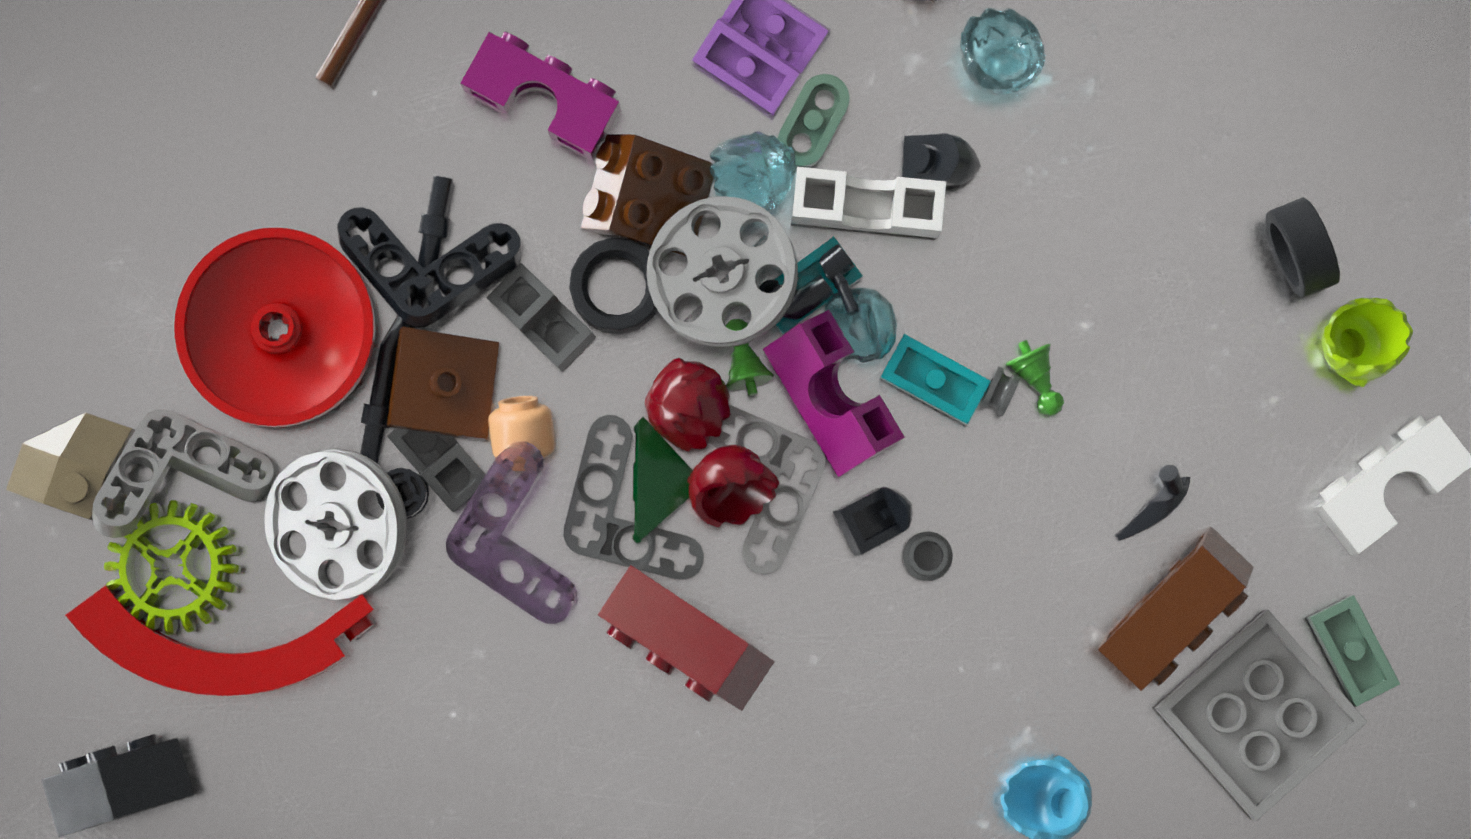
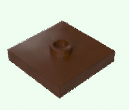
M408 327L400 328L387 427L480 441L487 440L489 430L488 417L491 413L499 342Z

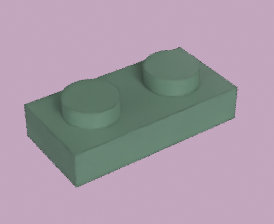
M1350 595L1307 618L1354 707L1400 685L1354 595Z

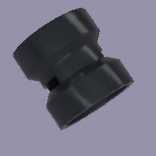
M397 468L387 472L401 495L407 519L415 518L423 513L430 499L429 486L425 480L410 469ZM376 492L378 504L384 510L383 498Z

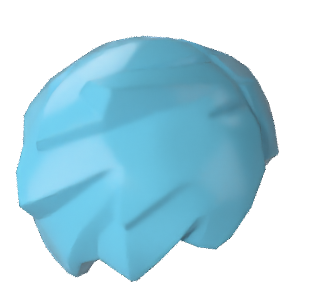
M1059 755L1054 759H1039L1021 765L1020 770L1006 779L1007 792L1003 793L1000 798L1004 810V818L1015 830L1030 839L1072 838L1087 822L1092 807V789L1089 780L1068 759Z

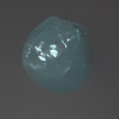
M986 8L980 17H970L961 33L960 50L964 70L975 85L988 94L1001 95L1022 91L1036 80L1044 67L1046 55L1044 54L1045 49L1039 30L1032 21L1013 9L1007 8L1004 11H999L993 8Z
M756 131L753 134H743L719 144L710 153V158L715 161L709 169L716 180L713 188L721 193L722 197L745 199L761 206L768 212L778 207L784 201L786 193L790 190L795 173V153L792 147L786 146L774 135L768 136L760 131Z

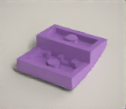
M732 0L723 16L712 27L692 61L771 114H775L827 38L831 29L787 0Z

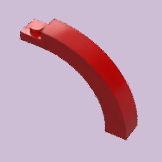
M107 585L65 616L79 633L103 655L145 680L171 689L194 694L232 696L259 694L284 689L310 680L332 669L350 657V654L339 640L346 636L352 642L374 625L370 617L379 610L368 595L361 594L325 622L295 640L266 650L234 654L199 649L182 643L158 629L153 631L145 625L146 621L143 618L139 621L136 617L132 616L130 613L132 607L130 605L128 607L123 606L118 601V597L121 596L118 590H111Z

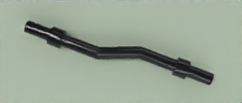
M433 177L427 214L422 213L418 233L423 234L418 263L423 268L439 258L442 238L448 237L451 219L446 218L453 183L451 178ZM416 295L410 298L411 307L418 304L425 309L428 304V297L423 300L417 298ZM398 315L380 344L369 404L364 403L361 423L365 424L360 454L370 458L377 464L379 462L385 428H390L387 427L399 329L402 327L413 328V326L406 324Z

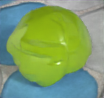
M1381 298L1354 299L1341 306L1330 316L1321 339L1324 357L1332 371H1335L1353 385L1365 387L1371 380L1385 376L1401 363L1411 348L1408 343L1413 335V330L1407 321L1406 313L1397 309L1393 302Z

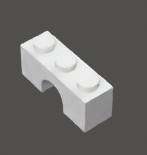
M797 167L791 224L938 238L942 231L946 181L896 177L895 180H869L849 176L846 171Z
M1421 415L1416 417L1397 432L1402 440L1394 447L1386 451L1382 445L1358 463L1363 471L1350 481L1341 476L1319 493L1324 501L1316 506L1314 510L1349 555L1360 554L1398 524L1384 502L1385 487L1396 474L1407 475L1413 478L1427 495L1440 492L1471 467L1470 453L1440 415L1427 421Z

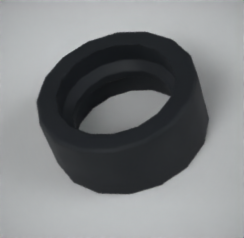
M1302 197L1266 213V227L1274 254L1287 282L1300 298L1340 282V270L1332 241L1322 219L1310 201Z
M612 237L594 242L579 255L571 269L569 290L575 309L587 324L602 332L623 334L641 328L654 317L657 308L652 301L647 283V262L649 256L647 248L631 239ZM612 257L626 258L636 263L643 272L646 281L645 295L640 304L631 312L621 315L607 314L598 309L590 300L587 290L588 278L593 268L601 261Z

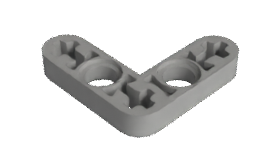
M729 405L731 415L723 421L724 423L734 427L736 417L746 420V423L738 431L736 445L744 447L745 435L754 428H762L770 433L773 441L772 448L767 454L759 456L764 465L774 472L778 480L781 474L791 479L796 465L789 460L792 453L801 454L804 448L813 451L811 459L818 463L815 471L807 469L804 472L799 483L810 486L806 495H803L795 487L786 484H779L778 488L774 489L776 495L788 493L795 497L798 502L796 516L790 521H778L770 513V502L763 504V511L760 514H756L744 541L742 557L747 568L756 574H772L780 569L791 548L824 472L826 464L825 454L820 445L814 441ZM722 431L719 437L710 436L708 445L716 449L728 446L725 442L729 439L730 434ZM762 519L774 528L790 531L785 541L779 535L776 536L772 550L778 553V558L775 562L767 560L763 567L754 563L756 555L750 552L751 545L753 543L761 545L767 535L768 530L758 529Z
M165 409L151 411L139 423L96 495L92 510L93 525L98 532L111 538H120L130 534L141 519L170 467L241 500L258 501L264 498L272 487L274 477L273 463L263 453L175 412ZM162 428L170 430V436H164L157 446L156 454L150 450L153 442V432L159 433ZM200 446H210L218 451L220 459L213 464L204 465L194 459L192 452ZM231 457L234 459V466L230 465L229 473L225 474L228 458ZM143 464L151 469L153 476L148 481L136 483L129 480L124 471L130 465ZM251 469L260 472L259 478H254L251 483L242 480L243 474H248ZM122 492L128 496L125 500L124 515L118 514L114 520L107 517V510L115 509L120 501Z

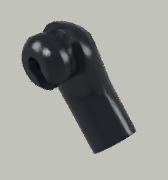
M820 274L800 289H796L793 300L783 316L784 318L800 319L834 295ZM771 279L763 282L759 289L765 293H774L783 285H780L778 280Z

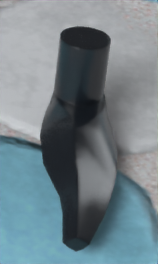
M1166 465L1161 468L1159 478L1163 488L1143 505L1127 526L1115 534L1117 539L1121 541L1134 536L1168 517L1185 498L1191 477H1181L1177 467L1174 465Z

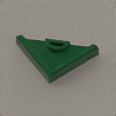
M644 416L634 425V432L636 433L635 462L633 463L635 528L632 539L636 544H639L690 499L688 478L693 471Z

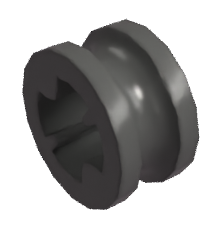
M998 366L980 407L986 409L988 406H994L997 409V414L1003 416L1021 376L1017 374L1012 377L1006 376L1004 368Z

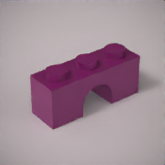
M504 31L501 38L488 32L460 83L464 92L505 114H508L515 99L527 90L540 89L550 93L557 101L556 115L547 130L550 138L594 160L621 110L620 102L613 98L616 91L593 78H590L587 84L570 75L573 70L572 67L551 55H547L544 61L527 52L530 47L529 44Z
M830 310L798 324L763 348L774 371L779 376L798 408L800 415L804 418L838 477L869 461L905 438L880 395L865 403H858L848 398L842 391L838 381V368L842 360L854 353V350Z

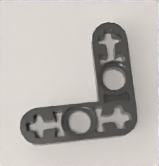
M616 415L599 417L592 423L588 431L564 525L563 537L566 545L573 552L581 556L628 568L631 565L637 570L676 580L693 578L700 572L704 564V553L701 545L689 536L656 528L646 537L648 550L642 558L629 560L621 554L620 541L626 533L634 531L635 522L614 517L632 447L633 434L630 426L624 419ZM609 424L617 425L618 434L625 437L623 445L614 444L610 455V460H620L618 470H614L604 463H589L591 453L601 458L604 444L603 441L596 439L598 431H607ZM596 471L608 474L613 483L611 493L601 500L590 498L584 490V482L587 476ZM579 501L593 508H608L605 518L595 514L593 529L600 532V537L598 541H589L587 548L578 546L579 538L572 535L574 526H583L587 514L586 511H576ZM656 536L667 538L662 547L664 549L678 551L681 544L689 545V553L692 556H696L695 565H686L683 572H677L674 570V561L660 557L659 568L650 566L649 563L656 552Z

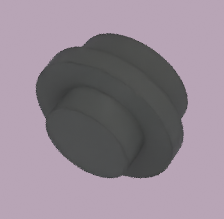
M930 531L918 533L910 538L904 547L903 562L905 568L913 577L919 580L933 581L939 579L947 573L952 564V548L949 542L938 533Z

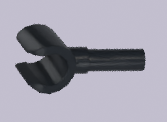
M837 244L821 256L820 264L824 269L826 277L837 289L847 314L852 316L859 312V308L844 275L855 266L842 247Z

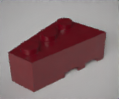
M631 565L597 614L611 624L606 632L608 635L629 649L637 641L650 650L645 658L648 662L668 675H671L673 670L677 668L690 678L684 685L708 702L711 701L714 695H717L743 711L775 662Z

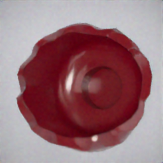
M680 357L673 359L661 370L645 398L648 419L654 429L674 446L690 452L692 449L705 448L709 444L710 436L719 437L722 432L723 421L731 415L729 408L730 394L718 372L701 362L684 361Z
M739 445L719 447L708 453L695 466L688 478L691 506L695 514L702 521L716 528H720L724 522L743 525L751 515L760 514L763 511V504L772 501L776 497L774 489L778 488L779 480L774 472L760 461L759 456L751 450Z

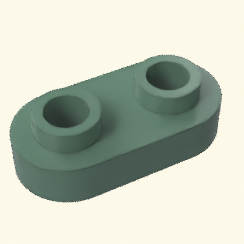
M819 74L810 78L803 86L779 131L777 139L778 153L789 166L809 168L817 164L825 154L849 106V91L841 79L831 74ZM826 93L833 98L834 104L829 109H820L815 103V98L819 94ZM804 136L808 138L811 142L810 149L804 153L797 152L792 146V142L796 137Z

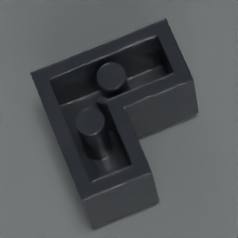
M153 734L127 742L126 745L129 752L117 754L114 745L59 763L60 774L42 779L58 837L193 796L194 791L178 738L158 743L156 735Z

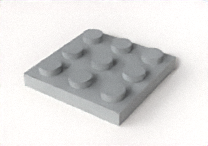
M1268 609L1257 616L1155 707V710L1252 820L1256 822L1368 723Z

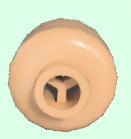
M516 396L500 400L498 402L499 408L495 409L488 417L493 456L498 461L511 463L513 471H528L541 467L540 459L551 455L556 448L551 409L544 404L538 403L536 396Z

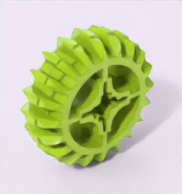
M171 500L168 504L167 516H165L159 503H151L149 505L150 521L147 520L145 515H142L136 525L138 528L124 536L127 539L124 545L114 542L108 544V550L119 553L120 559L119 563L105 562L104 569L112 572L119 571L120 578L110 580L106 585L111 590L124 589L125 593L118 597V601L126 607L134 603L135 606L130 613L139 621L147 613L148 617L145 625L153 631L157 630L161 620L164 619L165 633L167 635H175L178 629V619H181L185 631L191 633L196 631L194 615L197 614L205 624H211L214 621L213 614L208 609L210 604L219 610L224 611L227 609L228 603L218 596L220 590L230 593L237 591V585L225 582L224 579L226 573L237 574L241 572L240 565L225 563V557L239 552L238 546L233 544L221 547L220 542L231 533L229 528L223 526L211 532L210 529L216 523L217 516L209 512L198 522L199 505L190 503L186 508L184 516H181L180 502ZM180 526L191 530L184 540L180 539L173 548L167 550L147 539L155 532L168 527ZM202 541L208 549L211 560V573L208 584L203 581L204 579L196 573L194 568V559L200 551L198 547ZM138 551L149 562L151 567V576L145 585L147 589L144 593L140 590L135 576V561ZM156 555L175 560L180 557L183 563L178 566L183 567L182 574L189 580L175 576L165 578L163 572L168 569H162L164 561ZM178 585L198 596L190 604L177 609H164L155 605L161 595L165 596L170 589Z

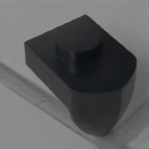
M948 133L904 136L902 177L946 181V186L962 185L970 181L981 167L974 149L966 140L959 136Z
M888 487L876 488L833 511L854 556L862 555L905 532L910 527L913 517L910 500L896 489Z

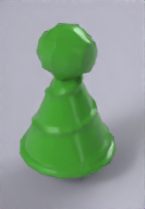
M737 318L730 320L725 326L730 330L739 331L746 328L749 323ZM749 343L734 346L726 387L733 391L747 389L748 396L757 395V387L772 380L774 374L765 367L760 357L749 346Z
M1027 340L1018 343L1023 355L1008 361L1006 366L1011 367L1016 374L1021 376L1030 387H1033L1040 394L1037 408L1041 413L1047 416L1058 414L1062 410L1064 400L1060 393L1051 390L1049 357L1051 345L1048 343L1031 350Z

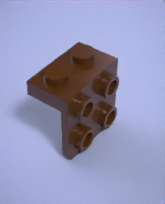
M607 134L605 142L600 146L596 155L597 171L592 189L587 193L583 202L584 218L581 228L596 234L621 235L652 246L660 229L675 213L689 204L708 198L715 174L714 165L707 160L638 135ZM703 215L695 222L694 233L696 236H698ZM680 251L670 252L679 256H686Z

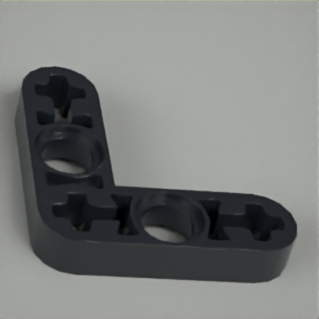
M363 207L350 209L340 217L337 224L339 244L345 254L406 324L417 328L427 327L450 313L511 271L519 263L521 257L520 236L514 228L503 223H493L484 227L425 268L417 262L381 218L372 210ZM357 226L362 231L368 229L369 240L374 246L370 252L367 242L360 235L352 237L351 229ZM495 242L499 246L507 243V253L503 255L498 250L490 253V243ZM385 258L398 259L404 266L402 271L393 277L382 276L375 268ZM485 258V269H482L480 261ZM454 266H465L473 273L472 279L461 285L453 284L445 277L446 272ZM433 281H436L439 287L436 291H434ZM415 295L420 300L428 297V307L423 309L418 304L411 307L410 298Z

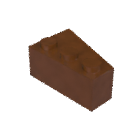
M1211 526L1201 536V542L1182 561L1179 559L1168 570L1170 573L1149 594L1146 593L1103 638L1098 648L1140 691L1151 681L1160 686L1179 666L1174 659L1186 647L1192 652L1198 649L1214 631L1208 625L1221 612L1225 616L1230 617L1249 597L1243 590L1248 585L1254 567Z

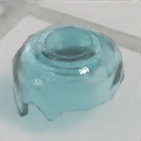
M853 288L851 292L859 312L849 316L839 293H834L826 303L825 311L830 310L854 350V353L843 360H859L861 363L882 359L891 351L896 342L898 321L892 303L875 289Z

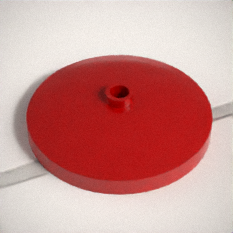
M262 228L247 231L227 239L207 253L195 266L182 288L174 322L175 342L181 365L200 395L221 412L245 423L264 427H288L306 423L323 416L344 401L360 382L368 367L373 352L376 331L374 308L369 291L362 277L350 261L326 241L306 232L288 228ZM276 322H283L288 327L287 334H281L278 339H274L271 335V327Z

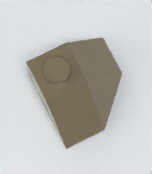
M88 413L71 419L22 443L6 490L92 520L95 497L129 442L134 429Z

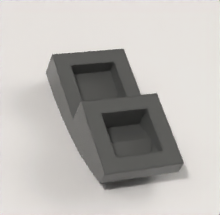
M522 263L486 297L561 372L596 338L593 332L561 303Z
M395 428L387 435L390 441L452 512H455L490 481L488 476L453 436Z

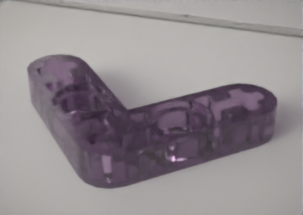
M526 441L514 442L509 444L496 457L455 523L446 540V552L457 566L539 621L546 624H556L563 621L575 608L578 599L574 584L567 577L504 536V533L540 478L544 468V459L541 452L533 444ZM518 456L523 457L526 460L524 465L526 471L522 472L512 485L504 482L514 467L512 461ZM495 493L504 499L507 505V511L504 516L494 517L485 511L483 506L485 494ZM477 525L486 528L476 541V549L471 553L467 552L464 549L465 539L476 529ZM501 561H516L524 571L523 580L519 583H511L502 577L500 572ZM535 576L538 577L540 581L536 584L535 589L530 594L525 592L524 590L534 580ZM552 590L560 594L558 598L559 603L554 608L546 604L547 595Z

